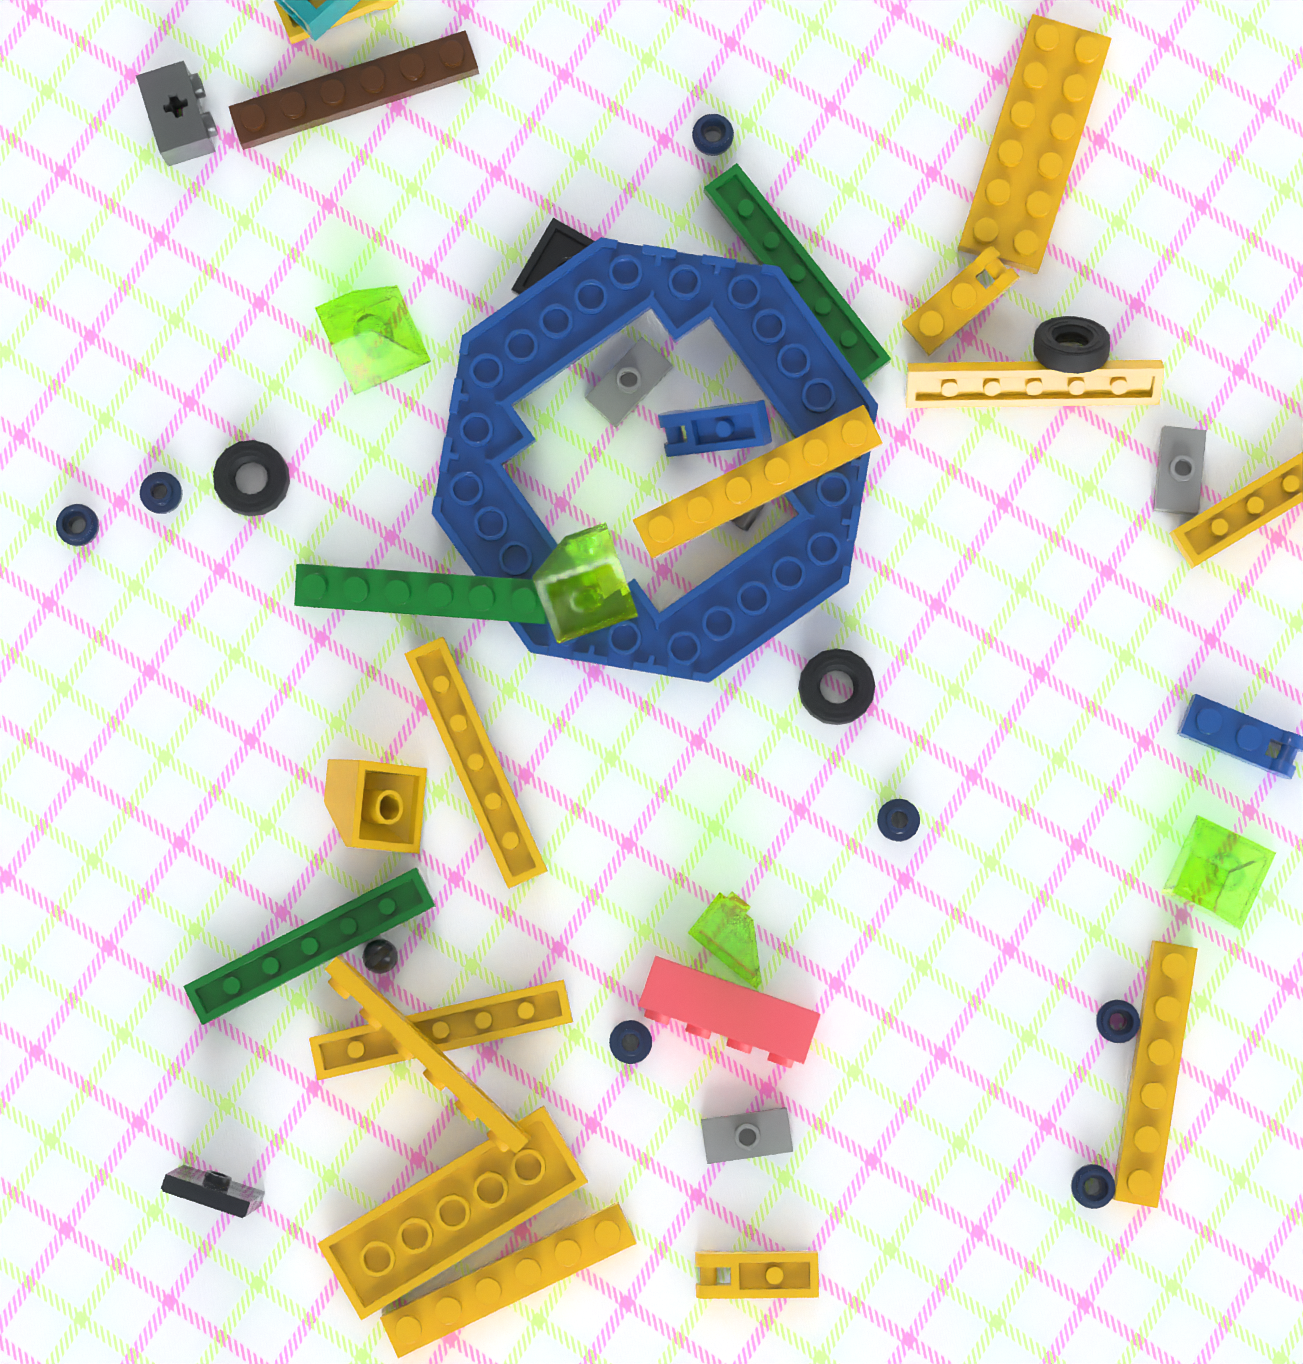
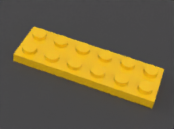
M1032 14L957 250L979 256L985 249L993 245L1001 254L998 259L1004 265L1037 275L1110 47L1111 37Z
M545 1105L516 1122L531 1136L517 1154L510 1148L503 1152L490 1139H487L317 1243L361 1321L588 1183V1178Z

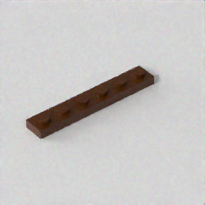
M464 30L230 105L228 108L240 145L245 150L480 73L467 32Z

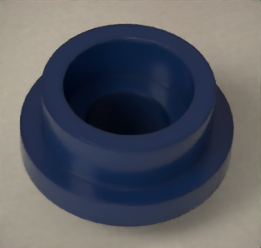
M719 114L704 115L697 120L693 127V143L705 155H721L733 143L734 130L732 124L727 118ZM709 131H717L721 137L718 141L711 142L706 139L705 135Z
M155 472L143 480L139 495L142 504L149 511L155 514H167L174 511L180 505L183 489L179 480L172 474ZM160 485L166 486V496L162 499H155L153 495L155 488Z
M72 504L65 507L59 513L56 520L58 536L71 546H85L91 543L99 532L98 516L91 508L83 504ZM78 519H84V530L80 533H74L72 530L73 523Z
M892 799L880 808L877 814V826L881 834L887 839L895 842L906 841L912 838L918 831L920 814L917 808L908 800ZM895 812H902L906 816L907 822L903 828L893 826L891 817Z
M1110 1000L1104 1003L1096 1014L1097 1030L1107 1041L1113 1043L1128 1042L1134 1038L1139 1030V1014L1135 1007L1127 1001ZM1120 1013L1124 1018V1024L1120 1029L1115 1030L1110 1025V1018L1113 1014Z
M626 1020L616 1025L612 1030L609 1038V1047L617 1060L626 1064H636L643 1061L649 1055L652 1048V1036L649 1029L643 1023L635 1020ZM634 1034L638 1037L639 1046L635 1050L630 1051L623 1047L622 1039L625 1035Z
M1087 1164L1077 1169L1072 1176L1071 1192L1074 1199L1082 1206L1089 1209H1098L1104 1207L1112 1200L1115 1193V1181L1111 1173L1104 1167L1097 1164ZM1090 1178H1096L1099 1181V1189L1093 1194H1089L1085 1190V1183Z

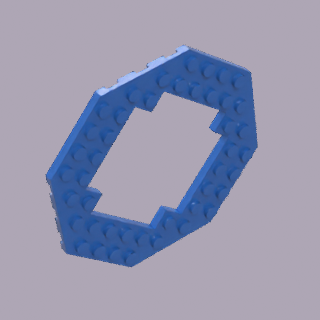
M600 237L462 335L459 362L449 407L450 414L446 437H444L439 465L436 495L434 496L431 514L475 576L550 581L548 624L509 622L530 653L710 683L849 584L871 451L783 494L797 513L794 518L659 613L635 578L599 603L503 468L504 464L537 442L513 406L650 309L674 343L710 319L795 439L862 405L865 406L875 426L878 403L779 266L737 262V259L706 254L701 256L677 252L676 249L643 244V246Z

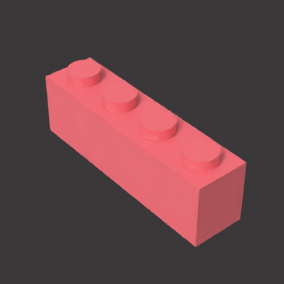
M656 955L638 1004L639 1007L646 1009L644 1017L666 1025L669 1024L670 1018L687 1023L686 1032L705 1039H710L712 1032L728 1037L726 1046L751 1054L753 1047L769 1052L768 1061L788 1068H792L794 1061L802 1064L805 1063L821 1015L816 1011Z

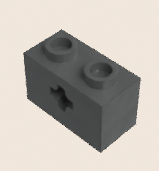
M183 60L135 75L159 153L168 167L216 152L212 137L218 136V131L211 112H203L200 99L205 98L206 93L198 72L191 74ZM183 108V116L178 117L177 109Z

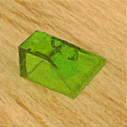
M398 285L353 290L314 307L354 395L431 362Z
M606 522L565 536L532 576L557 644L638 616Z
M1197 815L1161 893L1237 930H1242L1277 852Z
M733 891L727 897L719 892L688 929L687 933L748 984L757 989L762 980L754 919L747 914L751 906Z

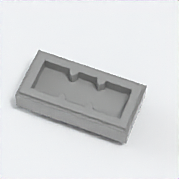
M641 337L588 393L585 401L612 426L617 428L673 368V364Z
M1166 425L1161 428L1153 511L1191 516L1198 514L1207 430Z
M787 1107L701 1119L707 1164L793 1152Z

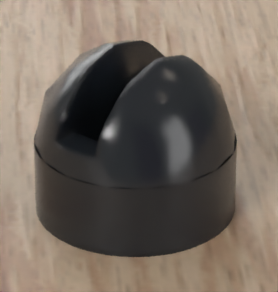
M373 940L363 950V963L373 973H387L397 964V948L388 940ZM385 946L389 953L373 966L369 960Z

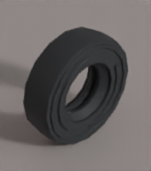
M1077 316L1054 317L1042 322L1036 329L1033 343L1034 356L1039 363L1058 372L1073 374L1092 372L1102 367L1108 360L1110 334L1104 326L1094 320ZM1071 342L1081 344L1083 346L1071 347L1062 345L1060 343Z
M256 440L239 441L226 448L217 459L213 471L214 490L220 501L234 513L248 517L265 515L276 509L286 497L290 485L289 468L282 455L271 445ZM247 463L260 464L267 472L268 479L266 485L255 494L243 493L236 485L237 471Z
M834 648L821 651L808 661L800 674L798 690L801 703L812 717L822 723L838 726L851 723L866 713L874 699L876 685L873 672L862 657L850 650ZM835 670L843 671L851 678L853 693L845 702L832 703L822 695L820 689L821 680L828 672Z

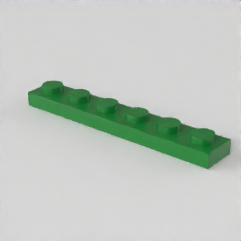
M738 163L704 187L703 193L760 265L767 264L781 268L863 383L891 362V357Z
M296 564L294 606L548 624L550 581Z
M415 867L184 985L183 988L201 1025H205L437 905L419 869Z

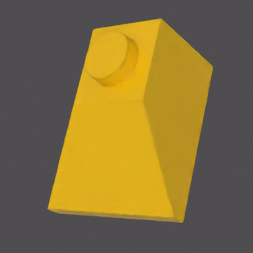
M328 759L324 804L345 846L419 854L427 768L366 760Z

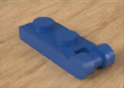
M765 400L688 410L679 409L658 414L660 428H665L667 442L664 443L666 457L759 447L773 442ZM681 426H685L687 438H683Z
M1198 694L1192 695L1177 732L1179 736L1288 780L1292 779L1296 770V766L1293 763L1297 753L1303 752V736L1280 729ZM1270 741L1281 745L1277 758L1265 755Z

